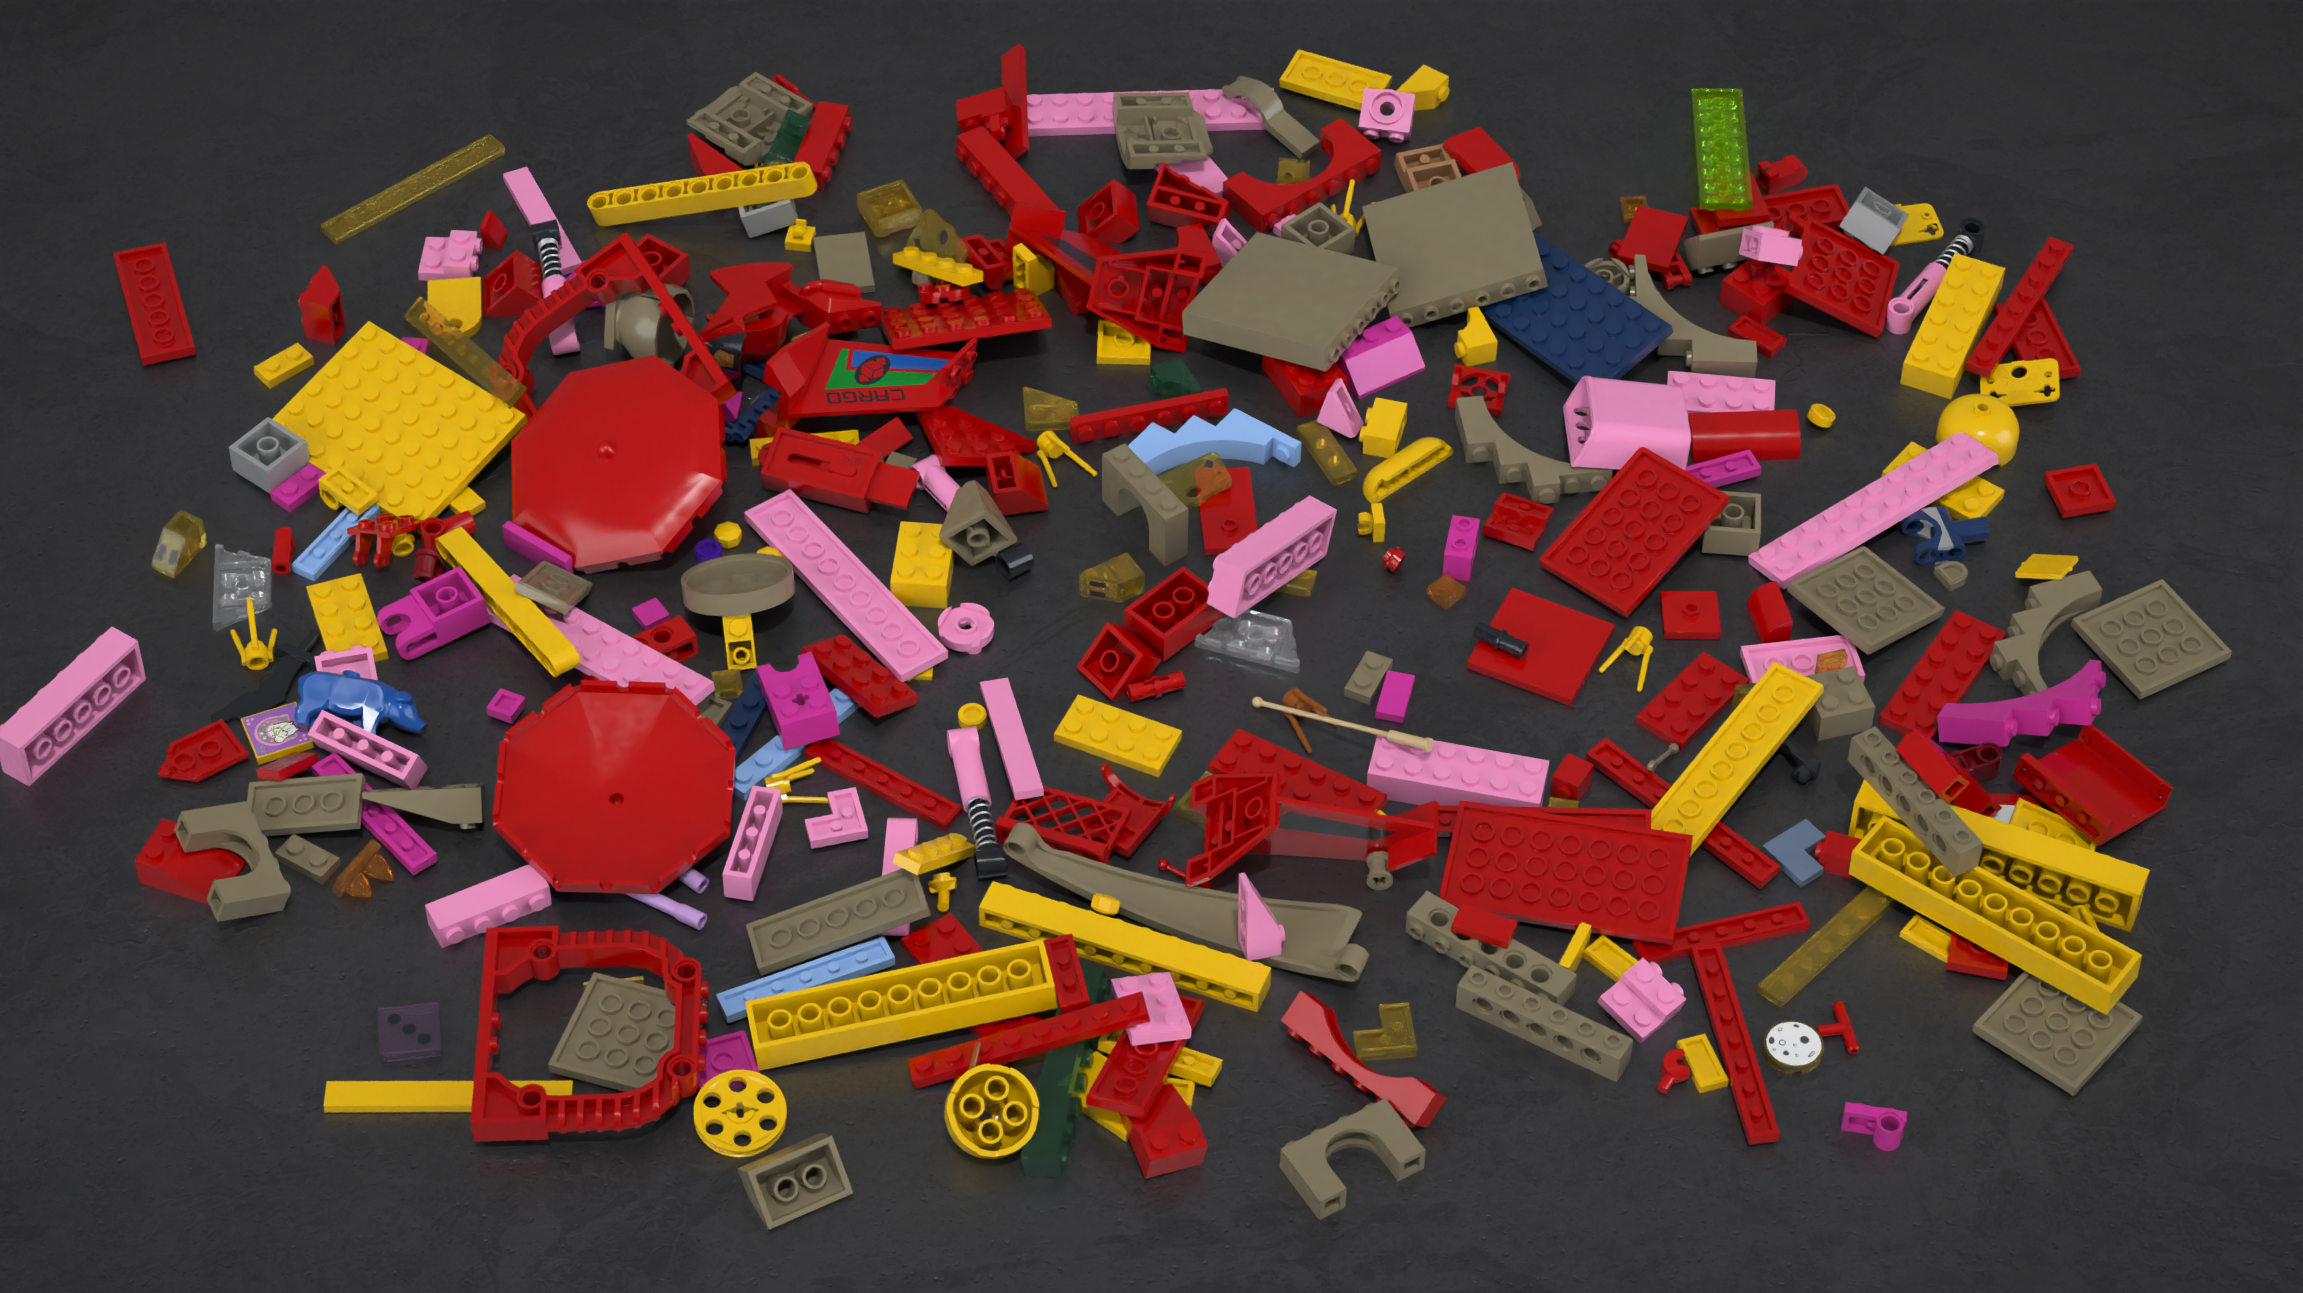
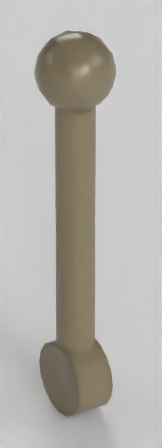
M1671 743L1666 752L1656 760L1649 762L1647 770L1654 772L1657 765L1667 757L1678 753L1679 746L1676 743Z

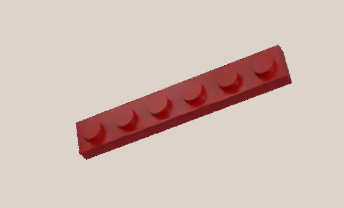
M1226 388L1071 417L1069 418V438L1072 444L1144 431L1152 422L1161 427L1186 423L1193 415L1200 419L1228 415L1229 394Z

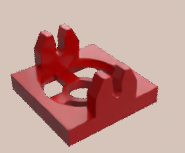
M1456 364L1447 408L1455 409L1456 398H1463L1464 396L1461 394L1474 397L1472 391L1478 389L1486 392V395L1483 396L1484 401L1492 399V401L1485 402L1490 415L1500 417L1511 381V374ZM1467 379H1478V383L1471 387L1461 385ZM1487 381L1496 383L1498 392L1489 390L1486 386Z

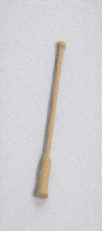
M1254 697L1252 700V705L1256 708L1263 706L1387 737L1388 741L1423 749L1425 752H1430L1434 745L1433 739L1429 737L1423 738L1395 730L1387 732L1263 701L1261 697Z

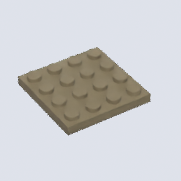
M1865 546L1789 582L1787 592L1867 655L1942 617L1945 610L1942 605Z
M2163 579L2075 617L2071 623V627L2139 700L2229 660L2232 653L2224 642Z
M2024 971L1974 1023L1972 1032L2074 1096L2141 1024L2143 1016L2119 1001L2105 1015Z
M594 972L548 1063L549 1072L624 1092L642 1087L657 1077V1066L660 1058L666 1052L673 1049L675 1004L667 998L663 989ZM703 1000V1005H707L706 1000Z

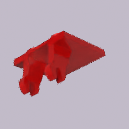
M381 513L376 515V519L360 520L358 525L347 528V534L356 535L355 552L353 554L354 565L361 566V564H367L373 535L377 534V553L374 557V565L376 568L388 566L395 536L420 528L424 520L414 519V515L393 517L392 513Z

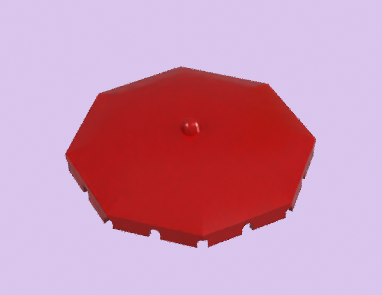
M656 355L570 372L511 441L513 523L572 556L573 569L576 572L578 570L584 571L586 574L619 568V562L635 565L661 560V554H664L666 551L672 554L694 528L691 524L695 516L702 518L723 493L721 489L723 482L727 483L726 452L722 447V443L725 442L724 411L721 408L720 401Z
M581 680V684L574 687L568 684L542 704L543 708L539 714H536L534 711L506 731L504 740L500 741L497 783L493 806V829L558 892L658 894L730 837L736 749L732 745V739L708 717L703 719L699 708L678 688H667L665 682L629 681L628 687L618 686L617 681Z

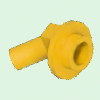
M949 872L932 875L933 880L928 881L930 893H938L937 908L942 912L949 909L950 891L957 889L956 877H950Z

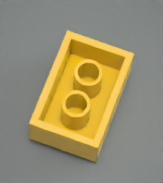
M900 522L890 587L891 593L904 606L947 609L956 552L939 537L943 524Z

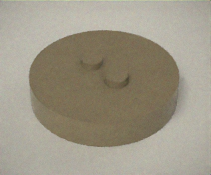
M761 553L728 555L699 563L688 569L681 577L683 603L686 608L693 612L711 616L744 615L773 608L787 601L795 593L793 566L790 561L783 557Z

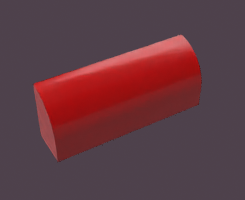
M1796 409L1688 414L1691 430L1690 456L1692 463H1702L1749 449L1757 461L1800 459L1801 437Z

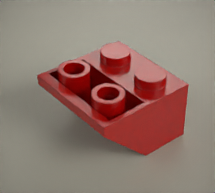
M322 265L318 273L312 276L306 291L300 294L298 305L301 307L302 326L304 327L306 338L335 346L346 330L340 288L328 266Z
M1013 451L986 454V480L989 493L1002 515L1049 510L1039 466Z

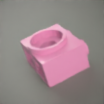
M1364 88L1359 133L1371 140L1381 137L1389 138L1390 141L1402 143L1404 140L1410 141L1416 103L1415 94L1396 92L1391 89L1377 90ZM1386 108L1394 111L1390 116H1385L1381 112Z
M1753 225L1752 229H1743L1739 254L1760 261L1797 266L1798 260L1801 259L1803 253L1802 240L1790 237V231Z

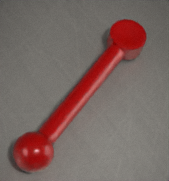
M1166 859L1159 860L1158 868L1160 870H1169L1186 879L1185 872L1170 865ZM1206 881L1198 886L1212 889L1213 885L1211 881Z

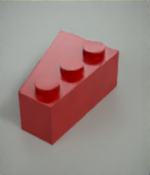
M1162 163L1146 204L1149 221L1176 228L1201 222L1207 235L1213 237L1222 219L1225 218L1228 222L1230 221L1229 201L1204 186L1196 185L1186 175H1180L1170 169L1168 164Z

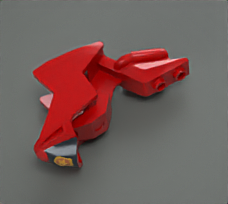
M760 262L727 266L710 272V279L728 297L715 314H706L708 324L699 336L728 379L733 380L742 377L741 363L771 358L772 353L779 351L786 339L787 326L793 317L797 318V321L803 327L814 329L827 322L830 324L829 335L879 327L882 304L862 299L861 289L855 286V284L822 279L808 282L801 288L791 281V271L794 269L791 263Z

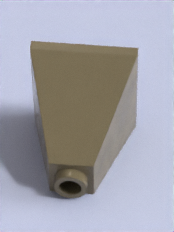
M975 480L966 482L963 487L956 490L939 537L965 561L974 566L1017 542L1016 535L990 494Z

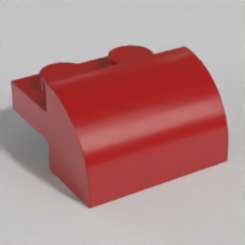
M981 234L959 238L957 244L959 255L967 264H971L972 268L983 271V282L990 289L1002 290L1004 281L1013 280V253L1004 251L1005 242L1001 238L986 240Z

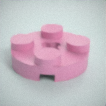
M960 603L959 608L952 609L951 606L945 609L938 619L939 641L943 646L956 651L967 652L972 655L980 653L982 647L986 646L994 635V621L990 617V612L983 606L975 603ZM966 625H970V626H971V628H970V629H967V630L960 628V627H966Z

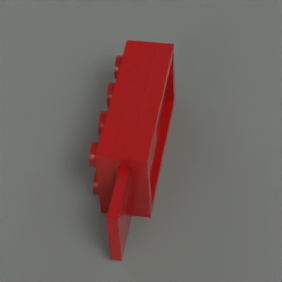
M779 426L772 443L763 445L757 457L762 468L760 475L765 489L781 493L791 489L798 497L864 513H869L872 502L908 510L920 477L919 471L886 464L882 452L879 450Z

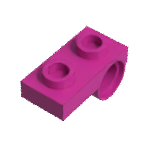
M1845 1102L1841 1130L1873 1135V1142L1876 1147L1884 1151H1893L1899 1147L1903 1139L1907 1111Z

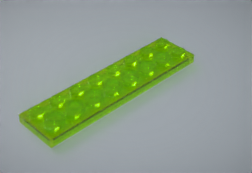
M1691 89L1700 209L1710 211L1718 209H1733L1735 211L1752 209L1753 199L1742 89Z

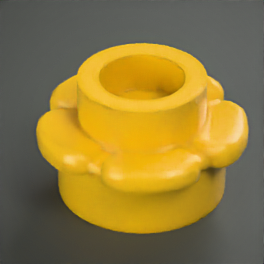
M407 533L395 536L391 550L396 556L410 554L414 550V536Z

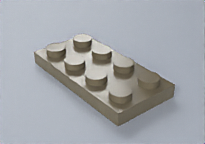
M363 773L284 779L282 781L249 782L247 803L251 812L255 813L257 824L265 836L360 829L363 808L362 792L365 790L366 779Z

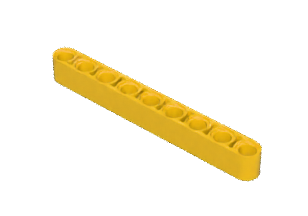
M796 162L601 191L591 195L587 204L595 222L599 226H611L807 197L817 190L818 185L809 164Z
M461 526L435 539L436 547L444 560L453 569L459 566L462 568L484 598L485 604L553 677H557L581 664V659L573 644L528 597L514 591L516 584Z

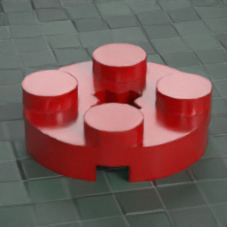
M937 279V284L934 285L933 283L917 285L921 303L936 304L940 303V300L954 302L971 296L970 285L963 287L942 279Z

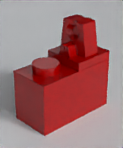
M1005 87L956 101L957 122L963 133L984 125L999 142L1006 139V130L1014 128L1013 104Z

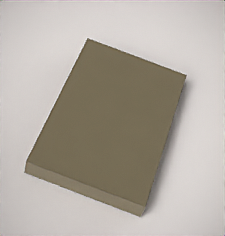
M865 232L813 237L819 280L827 279L855 284V286L861 289V293L875 292Z
M544 560L517 582L514 591L565 615L590 593L593 584Z

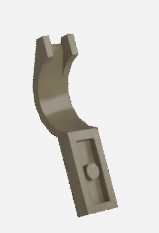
M1239 76L1236 82L1222 87V92L1230 99L1242 96L1252 102L1262 116L1265 129L1300 159H1303L1319 148L1320 140L1284 110L1278 95L1267 84L1259 80Z

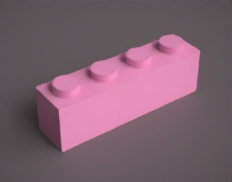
M324 710L321 711L308 732V736L317 747L332 754L336 752L342 759L408 790L418 786L428 769V766L419 755Z
M752 786L722 874L724 897L748 901L754 900L783 814L781 790Z
M528 864L425 905L428 925L441 948H444L479 933H485L486 928H495L507 922H513L517 918L535 911H540L552 905L550 887L547 881Z

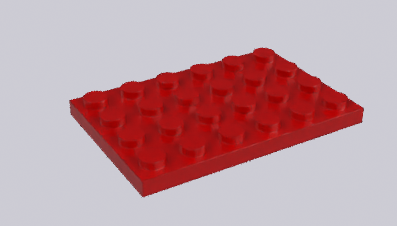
M1019 288L1014 290V293L992 292L988 294V297L981 298L971 295L969 298L954 302L940 300V303L932 305L914 303L910 305V308L899 309L896 306L887 307L881 312L880 327L892 349L900 350L970 340L973 337L977 339L1052 328V320L1034 291H1030L1029 288Z
M1640 447L1539 558V564L1544 569L1627 618L1730 503L1729 496L1649 449Z

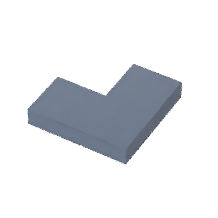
M1804 819L1762 846V852L1778 863L1780 869L1802 888L1823 875L1824 868L1808 853L1816 849L1819 840L1824 841L1825 835L1811 822Z

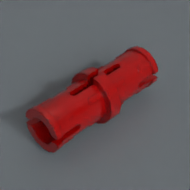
M1177 671L1159 677L1153 675L1147 680L1127 684L1126 692L1129 701L1134 702L1153 696L1159 698L1164 693L1185 689L1186 683L1182 671Z

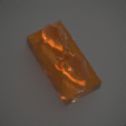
M372 838L339 875L331 891L340 898L345 892L356 897H371V887L366 877L362 874L363 872L379 880L393 881L394 876L391 867L378 853L382 845Z

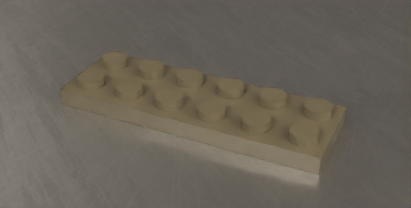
M900 869L746 924L758 970L761 976L928 917L931 913L919 875L905 869Z

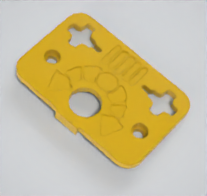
M1922 203L1902 207L1901 204L1895 205L1909 214L1889 246L1936 240L1943 237L1944 230L1930 204ZM1927 227H1931L1932 229L1938 230L1935 231V235H1931L1929 232H1923L1927 230Z
M2049 358L1999 364L1990 379L1980 375L1981 394L1991 395L1992 392H1996L1997 396H2001L1998 399L2009 407L2056 401L2060 397L2058 362L2055 359ZM2016 368L2027 370V374L2022 378L2012 376V372ZM2046 386H2050L2051 390H2055L2048 397H2045L2044 393H2039Z

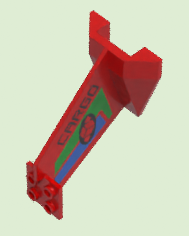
M824 322L782 347L766 362L763 382L780 391L781 395L758 418L755 437L757 439L774 437L778 426L791 429L801 417L938 410L948 399L955 397L963 384H968L974 375L972 367L978 355V352H976L978 339L973 337L959 352L920 348L893 350L891 345L828 339L830 324Z

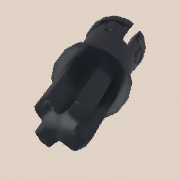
M1480 622L1477 623L1473 631L1474 637L1495 646L1494 648L1497 651L1501 649L1519 659H1523L1528 651V642L1508 634V631L1505 629L1500 631Z

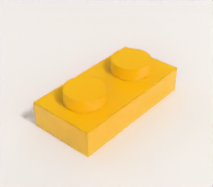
M296 343L254 366V373L271 389L314 365V358L305 348Z

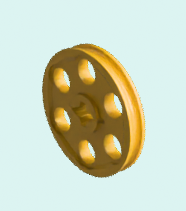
M750 1070L727 1071L710 1079L699 1091L694 1103L695 1128L701 1140L713 1151L728 1157H751L768 1150L782 1135L787 1118L786 1101L779 1087L765 1075ZM734 1081H742L746 1084V1088L742 1092H734L729 1088V1085ZM769 1092L774 1096V1100L764 1104L758 1101L757 1096L760 1093ZM711 1096L717 1097L721 1101L720 1105L715 1108H709L703 1102ZM738 1109H743V1118H738L736 1113ZM765 1119H771L777 1124L775 1129L770 1131L763 1130L759 1125ZM717 1123L723 1127V1131L718 1135H711L706 1131V1128L710 1124ZM739 1135H746L750 1137L751 1143L741 1147L734 1143V1139Z

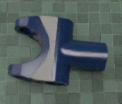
M1944 506L1920 509L1900 522V527L1904 534L1927 539L1926 542L1917 545L1913 550L1916 562L1921 565H1940L1948 561H1959L1967 552L1965 543L1988 540L1990 534L1986 517L1953 521L1949 510ZM1917 521L1915 524L1907 526L1909 523ZM1930 551L1927 555L1920 556L1923 552Z

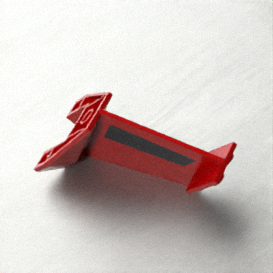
M1015 201L1004 247L1005 252L1013 253V247L1022 243L1034 255L1040 254L1046 260L1052 261L1053 259L1091 285L1086 305L1087 309L1158 348L1185 353L1189 335L1183 334L1182 311L1195 298L1199 278L1203 279L1209 255L1208 252L1180 247L1124 254L1087 234L1063 230L1066 211Z
M1278 773L1213 774L1192 783L1190 809L1206 818L1204 853L1187 860L1185 886L1188 888L1213 879L1247 853L1367 861V856L1370 853L1385 851L1388 853V870L1391 872L1437 854L1438 802L1435 800L1399 815L1388 816L1280 797L1281 775Z

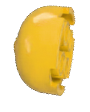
M1968 394L1953 400L1942 411L1937 425L1935 440L1939 444L1954 434L1964 433L1998 454V464L2002 467L2016 453L2020 432L2019 423L2012 409L2000 399L1986 394Z
M979 1065L964 1073L951 1087L944 1108L946 1127L954 1142L965 1152L983 1159L1003 1158L1018 1151L1033 1136L1038 1121L1039 1101L1032 1084L1019 1071L1001 1065ZM986 1112L989 1114L990 1119L982 1121L980 1115Z

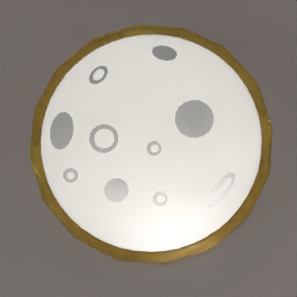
M1785 1020L1771 1026L1764 1035V1056L1767 1062L1775 1069L1784 1073L1794 1074V1071L1807 1073L1816 1068L1822 1060L1824 1041L1820 1033L1813 1026L1802 1021Z

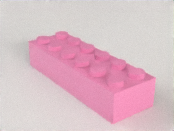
M1308 496L1304 500L1295 503L1287 511L1280 513L1272 521L1265 523L1263 527L1254 533H1250L1239 543H1235L1224 553H1220L1213 562L1214 573L1208 585L1209 596L1207 604L1235 619L1325 557L1337 510L1312 496Z
M111 627L103 635H100L89 648L80 653L68 667L60 671L48 685L40 689L27 704L20 707L17 713L6 723L0 725V762L3 772L30 786L144 682L146 676L138 641Z
M1377 735L1367 773V786L1387 794V800L1415 805H1424L1435 800L1438 802V805L1459 806V802L1462 800L1495 806L1542 807L1548 780L1549 760L1433 740L1432 750L1425 752L1423 749L1387 740V737Z

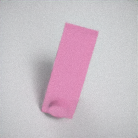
M1239 873L1238 944L1246 960L1252 961L1281 955V943L1285 942L1283 925H1278L1273 913L1247 875Z

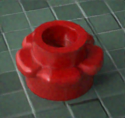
M1400 546L1396 550L1390 547L1382 559V562L1385 563L1384 569H1390L1395 573L1406 557V553L1400 550Z

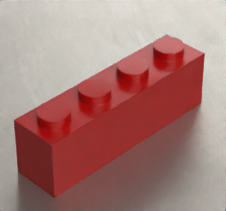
M819 101L793 163L805 162L809 164L818 185L816 191L822 192L825 183L830 182L832 167L838 163L839 150L845 146L846 133L852 129L853 118L849 117V106Z

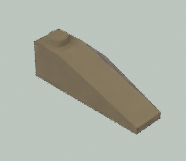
M484 783L445 785L441 789L420 786L412 788V790L390 788L364 790L362 792L363 799L451 824H460L461 829L477 828V823L484 821Z

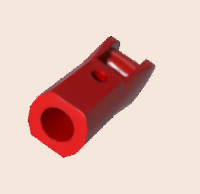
M284 526L278 528L275 532V546L273 548L271 567L276 575L291 573L295 540L292 538V530Z

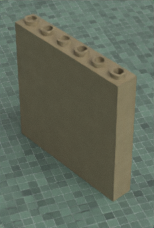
M1513 162L1362 206L1376 262L1398 267V278L1401 281L1398 293L1394 294L1387 303L1390 317L1398 316L1408 328L1464 312L1468 308L1481 307L1548 287Z
M1256 232L1182 311L1183 334L1327 371L1334 362L1338 361L1340 355L1351 346L1355 338L1362 334L1364 328L1370 321L1375 319L1377 313L1387 305L1392 296L1398 293L1401 281L1398 278V267Z

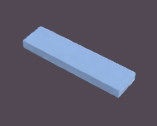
M374 504L360 516L346 507L291 564L292 572L315 582L356 539V535L347 534V528L358 525L360 520L375 519L376 515L381 513L380 507Z

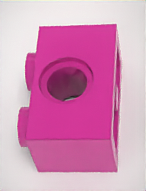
M1452 515L1444 552L1442 577L1470 581L1478 544L1480 519Z

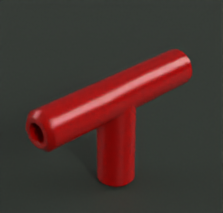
M1837 1001L1832 1007L1838 1023L1817 1025L1816 1033L1819 1037L1842 1034L1848 1053L1856 1054L1860 1048L1844 1003Z

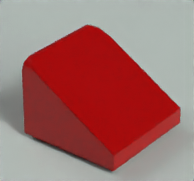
M492 211L486 212L480 226L483 247L502 249L508 231Z

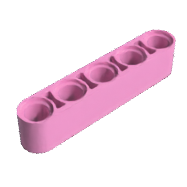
M917 818L887 819L882 876L903 869L893 864L896 852L917 845ZM910 923L880 933L879 936H907L910 933Z

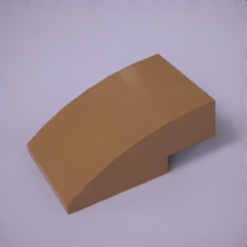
M1443 144L1396 154L1394 166L1406 193L1461 177L1455 159L1450 158L1448 152L1442 147Z

